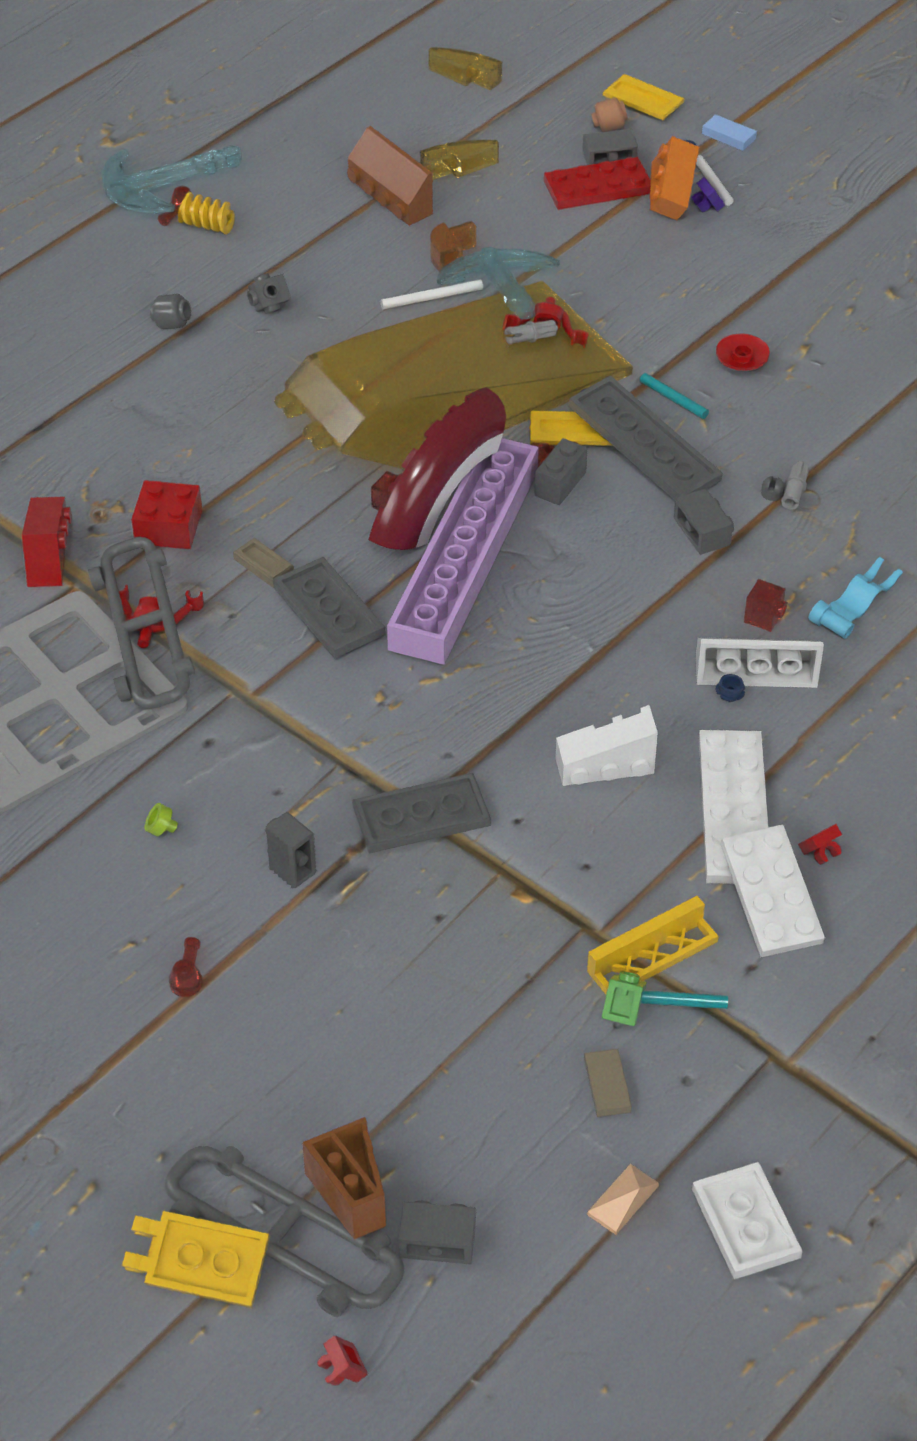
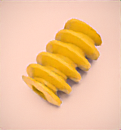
M188 192L178 210L179 223L184 222L190 226L203 227L206 230L212 229L215 232L221 231L226 235L230 233L234 226L235 213L231 210V205L228 201H225L221 207V200L219 199L214 200L212 204L211 197L207 196L203 201L202 195L198 194L194 199L193 193Z

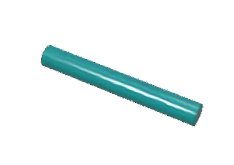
M643 373L641 375L640 382L702 419L708 416L709 410L649 374Z
M644 990L641 1004L727 1009L728 996Z

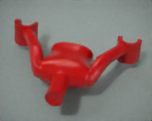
M553 297L546 298L545 302L531 305L520 318L513 314H507L504 317L502 326L504 331L507 327L526 324L533 316L534 323L554 320L558 330L562 322L563 330L571 338L570 345L580 344L583 346L582 348H586L589 334L584 330H573L567 312L556 304V300Z
M125 585V588L119 591L126 621L159 610L157 597L146 596L140 598L139 604L133 613L128 601V585ZM190 590L186 591V604L173 614L176 624L190 611H199L204 607L202 591H200V595L196 598H191ZM163 621L137 629L140 631L137 645L140 648H148L152 633L165 631Z

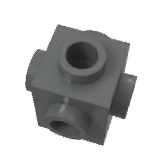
M269 273L257 276L254 278L255 282L248 286V300L251 306H255L256 312L263 309L265 313L281 309L279 304L292 299L283 274L270 277Z

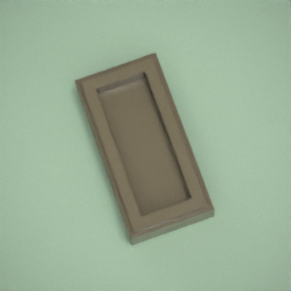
M256 538L251 539L233 552L234 560L271 587H274L273 579L294 570L292 564Z
M612 1049L584 1053V1062L597 1117L631 1113L632 1106L619 1050Z

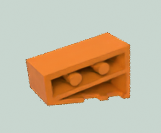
M674 136L666 144L661 145L658 155L651 164L650 210L674 220H678L687 210L699 146Z

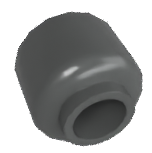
M180 294L157 296L150 307V316L161 329L182 328L191 317V306L188 300H185Z

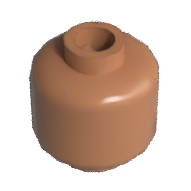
M615 97L597 102L595 104V112L591 113L594 126H600L602 132L621 129L625 126V121L628 120L624 102H619Z

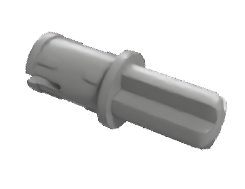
M554 320L537 323L528 321L525 325L507 327L505 335L515 334V336L505 337L509 345L524 341L533 343L540 338L555 336L558 326Z
M798 461L797 464L793 465L790 477L785 480L784 486L786 489L781 499L783 501L781 504L786 509H796L799 506L802 493L807 488L806 479L809 466L804 464L803 461Z

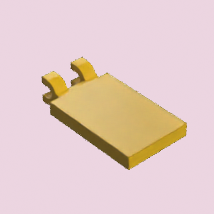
M163 1211L160 1221L135 1215L131 1230L135 1231V1235L152 1238L148 1256L125 1251L122 1266L125 1267L126 1271L146 1273L144 1283L149 1286L253 1308L270 1239L268 1233Z

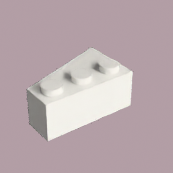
M650 705L640 708L641 713L623 719L622 715L613 717V723L595 729L594 725L557 737L555 758L562 785H580L588 782L610 781L618 778L654 774L658 732Z

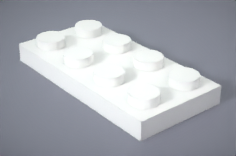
M784 825L723 837L720 844L760 957L823 944L825 936Z

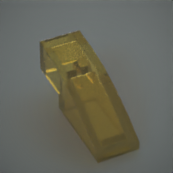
M438 47L428 49L429 70L461 85L467 86L472 82L491 91L502 82V61L479 53L459 49Z
M497 140L458 141L420 150V164L433 173V180L451 173L456 178L499 163V142Z

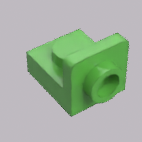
M621 971L620 975L615 974L612 976L608 985L602 1019L635 1026L647 982L639 980L640 976L638 974Z

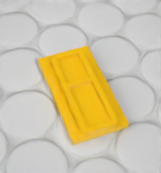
M623 74L603 91V96L607 98L615 97L619 102L623 101L624 105L661 120L667 118L684 103L683 97L626 74Z
M531 411L530 444L558 445L564 438L579 445L613 446L575 411Z

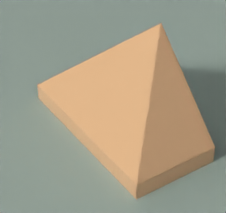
M630 1164L588 1210L587 1215L616 1235L659 1187V1183Z

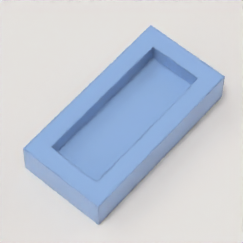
M716 114L702 127L703 135L742 151L756 140L757 135L756 130Z

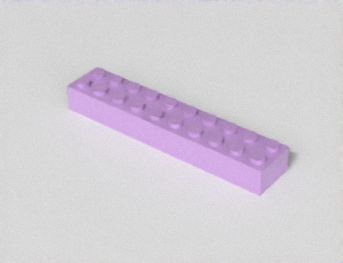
M502 438L498 452L479 462L462 479L387 625L389 651L445 664L535 479V471L538 469L539 447Z

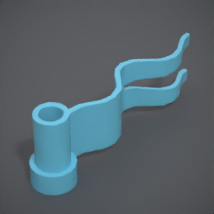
M879 557L864 575L857 574L851 580L845 592L838 600L830 604L823 600L818 601L812 608L808 619L818 626H825L844 639L848 638L855 626L852 621L860 618L868 610L880 591L887 592L903 574V571L897 569L881 584L874 582L868 584L867 582H871L884 562V559Z

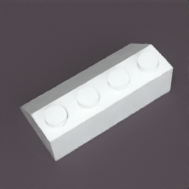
M698 638L696 649L697 685H717L722 676L735 674L742 678L745 686L817 688L824 644L822 641Z

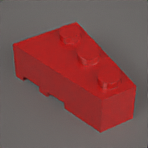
M65 496L30 498L22 531L27 587L63 585L65 549L67 546L66 536H69V524L72 522L71 507H66Z

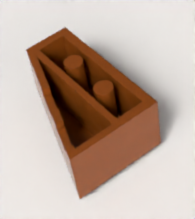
M366 1117L302 1142L306 1176L352 1238L355 1240L385 1227L384 1191L373 1154Z

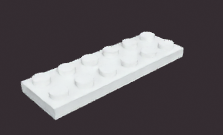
M699 730L706 883L734 884L720 844L722 838L768 828L761 731Z

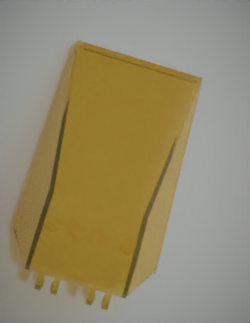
M539 281L361 334L308 355L286 380L285 391L275 396L274 403L279 409L284 408L282 412L287 418L291 419L305 413L313 421L304 427L302 434L307 440L312 439L311 444L316 450H322V448L335 445L342 454L397 467L404 472L405 469L401 465L413 448L418 450L426 440L424 433L437 419L441 421L453 404L460 406L465 402V396L476 390L487 387L499 396L505 407L506 424L504 430L529 420L531 411H550L568 403L571 397L608 376H612L618 381L632 375L633 366L546 283ZM553 297L556 300V304L567 312L573 330L580 329L589 334L586 348H582L583 346L580 344L570 345L571 338L563 330L562 322L555 336L540 338L533 343L524 341L509 345L505 337L515 336V334L505 335V331L502 330L504 317L507 314H513L520 318L531 305L545 302L546 298Z

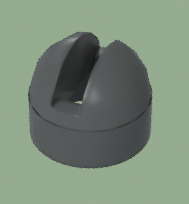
M773 476L766 478L762 484V496L770 501L780 500L784 495V482L779 477L778 479L773 478Z

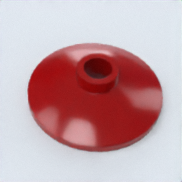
M739 333L726 336L719 341L716 347L718 360L723 365L740 371H749L762 367L766 364L770 355L768 345L759 337L750 334Z

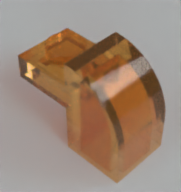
M472 221L450 228L445 223H441L430 234L431 262L440 273L463 266V251L476 247V225Z

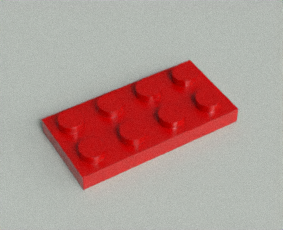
M628 157L622 160L604 161L598 164L580 165L574 168L544 172L543 181L558 210L649 195L651 192V180L639 157Z

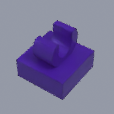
M705 177L696 183L701 191L696 192L691 199L702 213L707 211L711 204L717 212L725 206L722 199Z

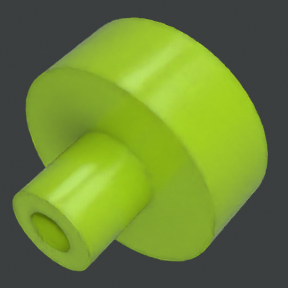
M156 803L146 818L144 829L146 832L159 837L165 830L173 833L178 826V822L171 819L172 809L162 803Z

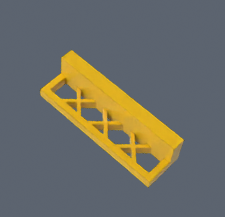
M695 896L589 951L587 972L607 995L609 982L604 975L610 972L620 973L621 971L638 974L640 976L639 980L645 981L717 943L719 936L704 920L705 904L698 896ZM696 927L705 935L700 940L685 938L686 933ZM665 943L679 946L678 951L673 954L658 952L659 947ZM637 958L652 960L651 965L644 969L632 967L631 963Z

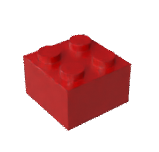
M144 480L131 519L134 538H148L155 546L191 550L202 514L200 485Z

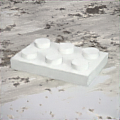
M759 1162L693 1182L692 1191L734 1279L801 1258L802 1249Z

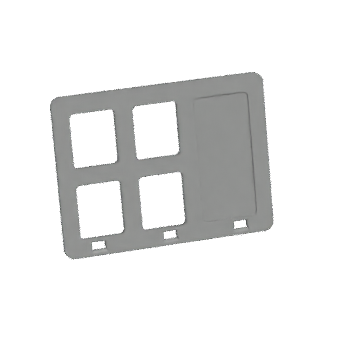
M72 592L0 629V654L5 651L11 652L40 684L36 689L0 707V815L181 716L187 710V700L183 696L173 703L154 709H145L112 726L78 691L80 688L120 667H124L114 622L84 592ZM72 616H77L108 650L68 672H61L31 638ZM131 641L140 682L149 693L155 696L174 689L175 686ZM50 704H58L89 740L55 759L41 764L11 732L9 727ZM151 715L156 717V719L145 725H142L140 722ZM72 758L76 761V763L63 770L60 768L61 764Z

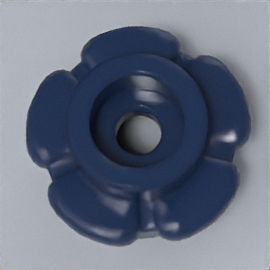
M735 674L722 676L715 688L716 693L720 695L721 699L728 702L740 700L745 695L744 682L741 677Z

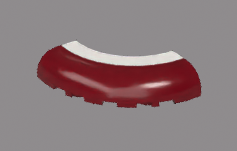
M487 387L476 390L465 396V402L460 406L453 404L441 421L437 419L424 433L426 440L418 450L413 448L401 465L405 469L404 472L400 473L394 482H391L388 490L392 491L386 507H380L369 535V541L394 550H409L428 544L435 523L457 485L479 462L498 452L505 429L506 412L504 404L497 394Z

